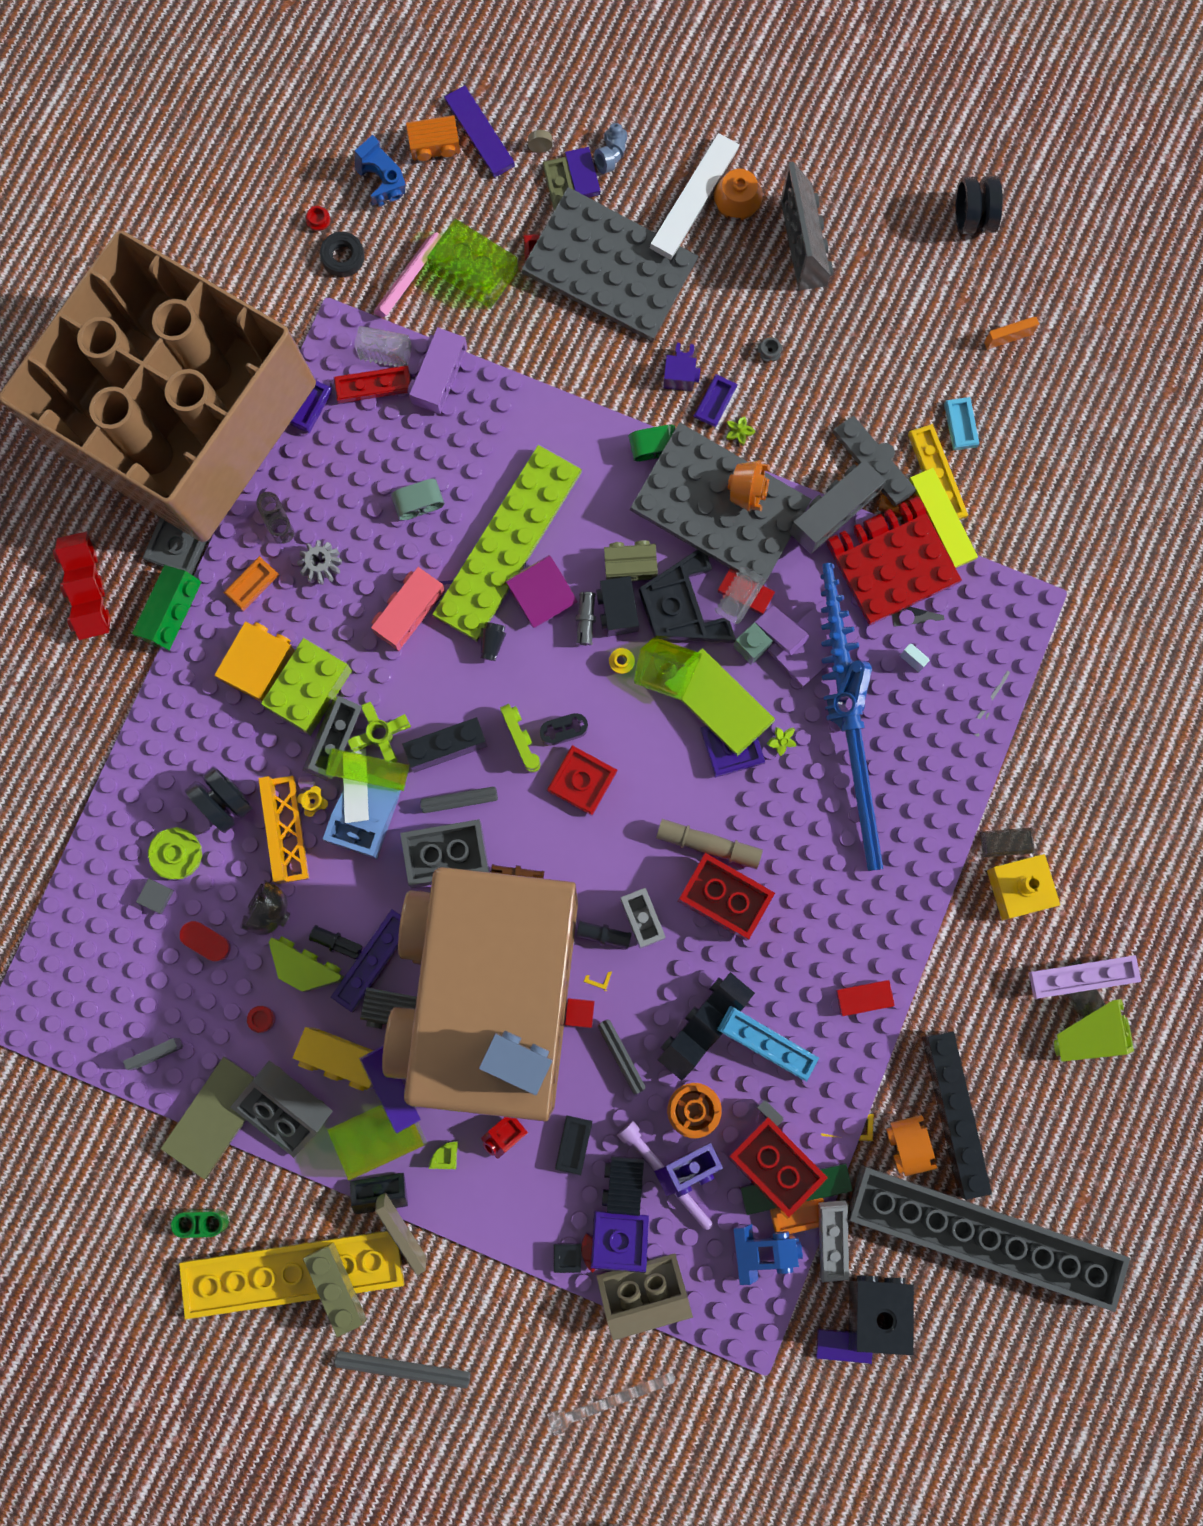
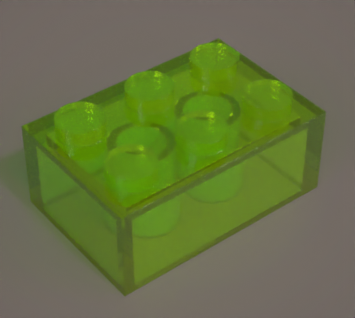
M457 219L453 220L427 256L431 272L490 309L518 272L517 257Z
M382 1105L327 1129L348 1181L427 1144L419 1122L395 1133Z

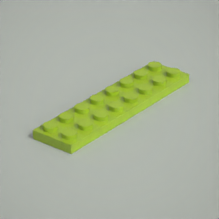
M538 445L435 609L433 617L478 642L481 637V628H484L485 622L491 621L510 590L505 581L522 571L581 475L582 469Z

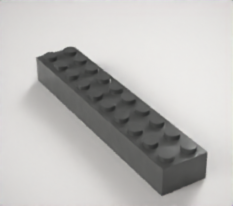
M863 1165L860 1166L848 1206L849 1221L1116 1312L1130 1257Z

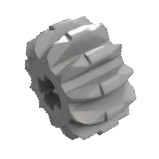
M320 540L316 541L315 547L307 543L308 552L300 551L299 554L303 559L297 561L298 566L302 568L300 571L303 577L308 576L310 583L317 579L318 583L323 585L324 578L326 577L330 582H333L334 579L331 574H340L337 566L342 564L341 558L338 557V549H332V545L329 542L322 546ZM322 560H324V564L319 563L316 566V561L321 562Z

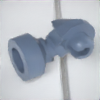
M619 123L611 124L604 133V140L607 146L596 149L594 152L596 167L602 174L613 171L616 163L624 156L627 131Z

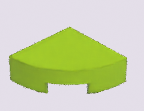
M458 1141L446 1143L438 1148L430 1160L429 1169H457Z

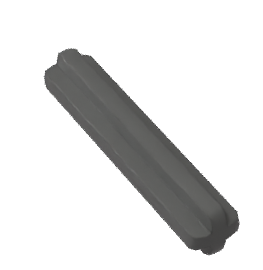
M493 786L424 798L420 800V805L423 813H430L497 801L498 794L496 787Z
M606 1019L599 1023L598 1029L632 1093L636 1095L644 1091L645 1085L611 1021Z

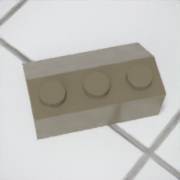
M675 1253L647 1261L646 1273L611 1271L597 1275L604 1311L613 1341L693 1318Z

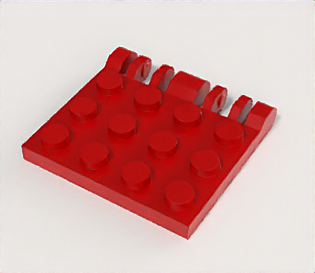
M918 496L908 500L907 504L903 502L898 506L905 524L899 526L894 512L889 509L884 511V514L891 528L890 531L884 517L878 514L863 521L864 528L871 540L868 541L867 535L860 524L853 526L854 534L860 543L856 547L853 546V542L845 530L839 533V537L835 534L826 540L827 546L869 626L962 581L926 514L925 506Z

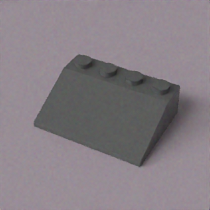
M789 162L780 201L797 288L800 291L825 287L828 285L830 276H833L832 262L827 260L828 241L827 238H823L824 221L822 215H818L817 210L819 208L818 193H814L812 183L794 162Z

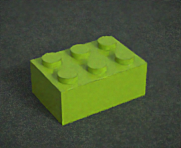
M303 638L261 704L271 713L311 736L328 710L331 700L337 696L352 670L345 662Z

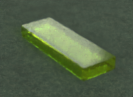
M331 748L325 774L404 791L410 765Z

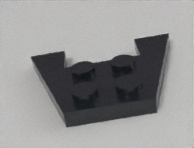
M694 551L638 590L654 638L734 643L736 641L729 617L704 623L689 578L708 573L712 570L708 556L701 551Z

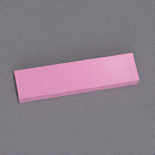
M438 232L428 236L375 308L374 314L377 317L383 318L388 315L443 240V237Z

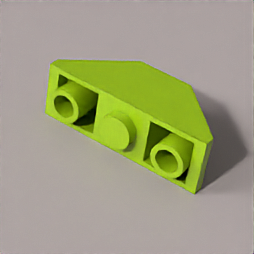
M283 936L279 940L272 937L269 940L278 979L301 992H309L339 983L345 977L339 973L341 968L328 961L323 965L316 961L318 958L316 954L307 949H304L302 952L294 949L295 943Z

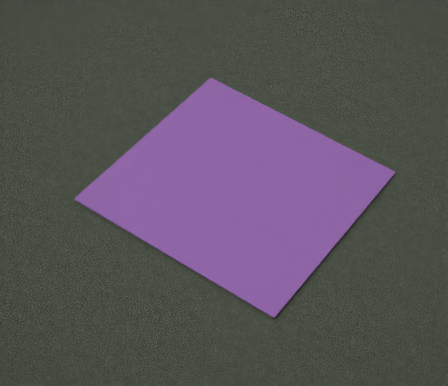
M325 298L300 352L315 380L331 387L332 393L310 434L290 424L287 426L215 530L194 574V577L202 581L188 613L170 651L159 648L0 986V1045L176 1122L180 1121L223 1057H227L254 1077L270 1060L317 1099L323 1101L333 1112L318 1133L294 1158L247 1120L230 1145L347 1196H350V1181L404 1173L408 1206L396 1208L403 1220L602 1306L603 1302L597 1275L611 1272L612 1270L595 1269L592 1273L585 1265L581 1253V1273H554V1243H581L582 1245V1240L586 1233L590 1236L593 1235L594 1212H607V1206H602L603 1189L609 1188V1178H604L605 1161L611 1162V1155L643 1158L633 1145L624 1144L617 1134L627 1124L634 1121L640 1128L639 1133L642 1135L640 1138L664 1166L711 1143L723 1169L713 1173L715 1179L701 1186L699 1182L691 1185L692 1191L688 1193L712 1221V1228L709 1230L702 1228L674 1194L666 1197L654 1170L644 1160L640 1215H649L647 1261L676 1254L693 1318L655 1329L766 1376L772 1369L819 1246V1227L792 1233L795 1238H799L803 1253V1259H798L799 1267L793 1268L794 1272L777 1274L776 1269L757 1270L758 1281L751 1285H740L733 1228L742 1224H752L753 1236L756 1239L773 1238L774 1228L769 1210L746 1215L740 1187L753 1183L731 1162L729 1156L767 1119L755 1107L760 1100H766L784 1117V1120L778 1126L781 1131L819 1169L846 1163L848 1169L1063 607L1067 592L1062 588L978 555L976 560L956 568L962 579L960 583L911 606L944 615V620L935 621L930 619L925 621V623L912 624L915 619L913 612L904 610L898 618L903 626L894 627L892 615L869 626L826 541L810 554L791 536L764 584L765 587L775 591L765 612L774 605L794 623H797L824 598L826 599V596H821V591L825 590L824 580L820 577L823 574L822 564L833 563L834 577L839 580V584L836 585L838 595H844V600L840 601L841 611H849V616L844 617V619L860 635L853 642H858L859 648L849 651L850 658L853 662L856 660L866 661L872 666L865 708L862 712L863 715H861V721H864L865 728L861 729L883 869L868 871L846 732H842L836 723L827 721L826 718L829 713L828 710H825L827 701H824L823 697L837 694L836 680H822V675L832 672L834 663L828 664L802 688L768 651L750 665L733 647L734 643L656 639L653 636L638 591L640 587L651 580L632 581L639 632L608 637L607 629L602 630L600 614H604L603 604L598 605L596 596L594 604L596 622L593 623L592 635L593 645L589 646L587 644V646L576 644L578 630L576 615L579 614V592H584V594L585 592H593L596 594V590L600 589V581L606 580L604 547H609V544L614 542H622L624 546H630L642 540L649 541L650 544H656L658 575L697 550L630 511L633 502L659 458L640 462L634 461L628 435L634 431L654 426L468 352L464 355L440 414L413 405L408 393L338 404L334 383L335 376L408 365L411 380H416L419 373L417 371L419 360L421 357L425 358L428 351L426 346L429 337L332 298ZM538 445L582 469L581 475L522 569L523 571L550 555L578 601L577 603L533 628L511 590H509L490 623L505 626L504 632L507 633L496 661L480 658L481 637L476 642L433 617L435 609L451 584L443 585L445 592L440 597V601L433 606L400 651H397L374 634L371 629L373 618L378 612H383L389 605L387 604L388 599L395 591H400L404 585L403 580L410 571L414 572L419 567L438 581L455 579ZM765 471L812 500L818 495L821 497L825 495ZM436 479L445 503L444 506L409 520H399L391 494L400 488L424 480ZM861 509L833 535L836 534L839 537V533L845 530L849 534L853 546L856 547L860 543L854 534L853 526L860 524L869 541L871 539L864 528L863 521L876 516V514ZM886 521V523H887V525H888V529H889V531H890L891 528H890L888 522ZM317 540L321 541L322 546L327 542L331 543L332 549H338V557L342 560V564L337 566L340 574H331L334 579L333 582H330L327 577L324 578L323 585H320L317 579L310 583L308 576L303 577L300 571L302 568L297 564V561L303 559L299 554L300 551L308 552L307 543L315 547ZM260 556L279 576L243 612L223 592ZM708 556L712 570L708 573L689 577L704 623L729 617L735 638L737 639L762 615L717 592L730 568ZM322 560L321 562L316 561V566L319 563L324 564V560ZM245 621L252 625L254 622L265 626L269 629L267 633L275 637L277 633L291 640L290 645L294 650L297 649L302 639L305 638L348 664L352 672L337 696L360 706L371 702L379 720H383L386 723L404 714L406 715L411 727L393 734L392 741L390 742L398 760L397 762L388 765L380 747L373 744L365 747L367 773L403 785L377 859L329 844L323 840L331 814L344 789L343 754L335 774L330 780H323L302 771L325 714L310 736L268 711L261 704L262 702L221 682L214 676ZM909 644H913L930 660L920 672L916 671L900 657V654ZM625 648L634 655L635 663L630 672L618 674L610 668L609 657L616 649ZM702 648L775 718V722L758 737L765 764L715 778L700 727L706 725L665 685V682ZM619 657L617 662L623 665L627 660L625 657ZM1009 671L1010 673L992 701L991 695L1001 683L1006 672ZM850 698L846 702L848 710L852 708V700ZM510 704L511 708L517 707L522 719L518 724L521 731L527 730L532 744L528 745L531 753L539 757L541 764L539 771L530 773L525 768L499 707ZM362 709L349 739L366 733L369 723ZM981 710L986 711L981 719L977 718ZM573 713H579L586 717L588 730L581 738L552 746L545 744L540 738V728L543 723ZM476 717L478 718L488 747L415 773L412 771L402 743ZM576 719L572 721L571 726L565 729L573 728L576 732H579L580 727L584 724L578 723ZM548 727V732L544 735L555 739V734L563 730H553L552 727ZM776 727L782 729L783 732L789 728H794L795 731L791 739L795 741L797 746L787 747L782 756L778 755L775 748L767 745L770 738L776 737ZM377 728L373 733V738L382 739L386 734V729ZM348 742L344 751L351 750ZM572 745L618 770L593 816L547 792L548 786ZM212 766H215L225 777L227 776L232 780L253 808L244 817L235 815L228 808V812L234 818L235 825L226 833L221 832L185 793V789L195 781L200 782L210 791V787L204 781L203 774ZM269 776L275 779L294 776L297 797L299 794L310 790L311 787L318 786L321 789L322 797L328 801V807L324 810H318L312 817L306 816L304 814L305 809L299 804L309 879L283 884L273 882L258 778ZM289 783L275 785L276 796L283 801L290 793ZM493 786L497 789V801L430 813H423L421 810L420 800L424 798ZM311 799L310 803L314 804L315 800ZM277 800V805H278V808H279L282 803H280V802ZM290 800L288 805L292 807V801ZM285 806L279 814V819L281 823L288 827L294 818L292 810ZM480 819L490 873L492 864L516 868V865H519L522 869L543 870L544 879L569 881L576 884L578 909L567 1003L568 998L595 1001L592 1028L565 1025L564 1022L554 1111L546 1122L517 1118L528 1134L499 1159L490 1155L485 1150L481 1137L504 1117L415 1107L421 1120L395 1133L373 1088H368V1090L364 1091L349 1086L350 1081L347 1079L332 1080L323 1076L324 1070L310 1071L298 1066V1060L293 1059L305 1027L318 1028L372 1050H376L384 1045L387 1024H383L382 1029L368 1027L366 1026L367 1021L360 1020L365 996L352 1013L330 998L340 982L309 992H301L278 979L269 940L271 937L279 940L283 936L295 943L294 949L300 952L307 949L318 956L316 961L323 965L328 961L341 968L339 973L345 976L356 959L336 951L332 953L329 951L330 948L309 941L311 930L315 925H318L335 934L339 932L342 937L362 945L363 951L391 909L401 915L404 899L408 891H431V885L411 888L408 885L400 834L403 832ZM662 819L685 826L689 825L690 829L711 833L733 842L738 840L740 843L763 849L757 870L734 862L729 863L728 859L712 856L775 892L748 941L741 939L677 902L705 853L686 846L681 848V846L656 839ZM294 825L291 830H293L296 833V828ZM281 826V833H283L285 828ZM174 827L190 831L197 837L202 846V859L199 867L192 875L180 880H170L159 876L153 871L148 858V849L152 839L159 832ZM290 832L283 840V847L290 852L298 844L297 837ZM299 850L295 854L298 858H300ZM284 851L286 860L289 854ZM292 858L286 866L288 876L302 874L301 863ZM148 878L174 890L162 914L136 902ZM646 888L666 938L640 949L620 898ZM197 921L224 936L229 941L231 947L228 957L219 962L210 961L185 946L180 940L182 926L187 922ZM579 921L599 926L606 924L611 929L632 933L628 949L606 943L603 946L599 945L597 941L576 937ZM397 949L371 988L417 997L421 965L414 964L412 960L401 959ZM612 971L606 988L607 991L584 982L585 976L590 975L589 980L604 984L607 973ZM730 972L755 992L747 1005L742 1009V1013L819 1057L807 1082L725 1034H722L708 1049L696 1067L683 1081L657 1059L664 1052L660 1047L670 1035L675 1038L688 1021L685 1017L692 1008L696 1006L699 1009L711 995L712 991L709 988L717 978L720 977L723 980ZM880 981H890L894 1007L841 1017L836 990ZM266 1006L274 1012L275 1023L269 1031L257 1033L248 1027L247 1015L252 1008ZM606 1019H609L645 1085V1090L636 1095L632 1093L598 1029V1024ZM172 1038L181 1039L182 1049L139 1069L126 1070L123 1063L124 1060ZM401 1079L402 1082H403V1084H404V1086H405L406 1080H405V1079ZM688 1083H701L710 1087L717 1094L721 1103L722 1114L719 1124L714 1131L701 1138H688L679 1134L670 1124L667 1115V1106L671 1095L680 1086ZM566 1115L593 1121L581 1175L555 1170ZM821 1133H822V1134H827V1135H832V1136H837V1137L821 1136ZM458 1141L457 1169H429L430 1160L438 1148L446 1143ZM838 1195L825 1197L823 1200L824 1202L836 1201ZM773 1246L758 1247L760 1261H774Z

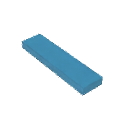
M731 1006L717 1029L719 1032L806 1082L819 1060V1057Z

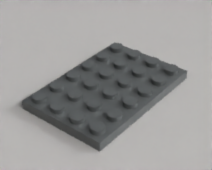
M568 187L525 262L522 274L653 342L699 256L679 246L671 260L650 249V244L656 233Z
M680 422L633 502L630 511L726 567L764 586L792 536L789 533L793 525L791 520L801 510L805 512L812 499L765 472V477L769 479L766 500H760L759 503L762 506V511L752 510L749 512L730 501L728 481L730 474H734L736 465L746 463L747 461Z

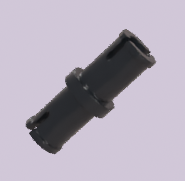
M579 921L576 937L597 941L599 945L603 946L606 943L628 949L632 933L611 929L606 924L599 926Z

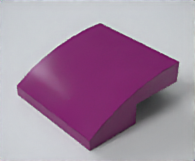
M550 555L505 581L533 628L578 602Z

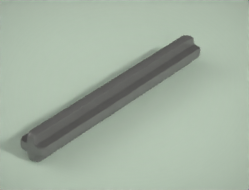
M339 1351L335 1357L336 1368L459 1388H468L470 1383V1373L467 1371Z

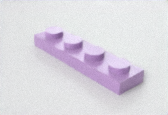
M1136 955L1029 972L1034 999L1141 982Z

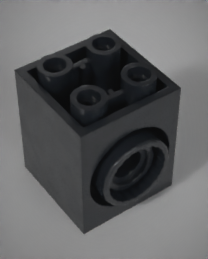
M864 1275L857 1276V1281H849L848 1350L914 1356V1284H906V1278L889 1277L884 1278V1282H878V1276ZM880 1313L885 1319V1323L881 1328L877 1324V1317Z

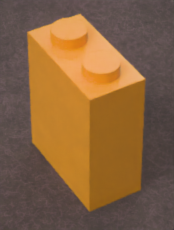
M245 621L214 676L221 682L262 702L295 650L290 645L291 640L277 633L275 637L267 633L269 629L257 622H254L252 625Z

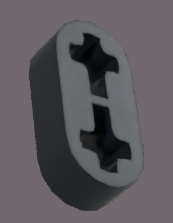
M579 713L549 720L541 726L540 738L545 744L550 746L581 738L587 733L588 721L586 717ZM576 719L578 723L584 724L580 727L579 732H576L573 728L565 729L571 726L572 721ZM548 727H552L553 730H563L555 734V739L544 735L548 732Z

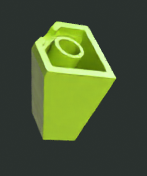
M1122 999L1112 1000L1057 1034L1058 1040H1054V1049L1056 1056L1061 1057V1062L1128 1055L1134 1051L1128 1018L1125 1015H1121V1010H1124Z

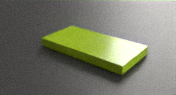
M703 648L665 682V685L736 756L740 755L775 722V718Z

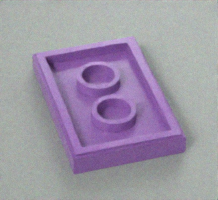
M825 598L796 623L809 635L810 639L792 655H789L776 643L767 650L802 688L830 664L822 663V658L832 655V646L822 647L821 642L830 639V630L821 629V625L829 622L827 620L828 613L821 612V608L827 606ZM843 618L844 627H851ZM855 630L852 633L846 634L847 643H853L860 635Z

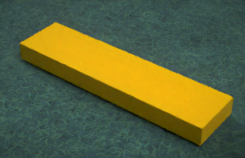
M931 424L909 431L908 437L922 472L934 468L959 520L967 518V510L934 425Z

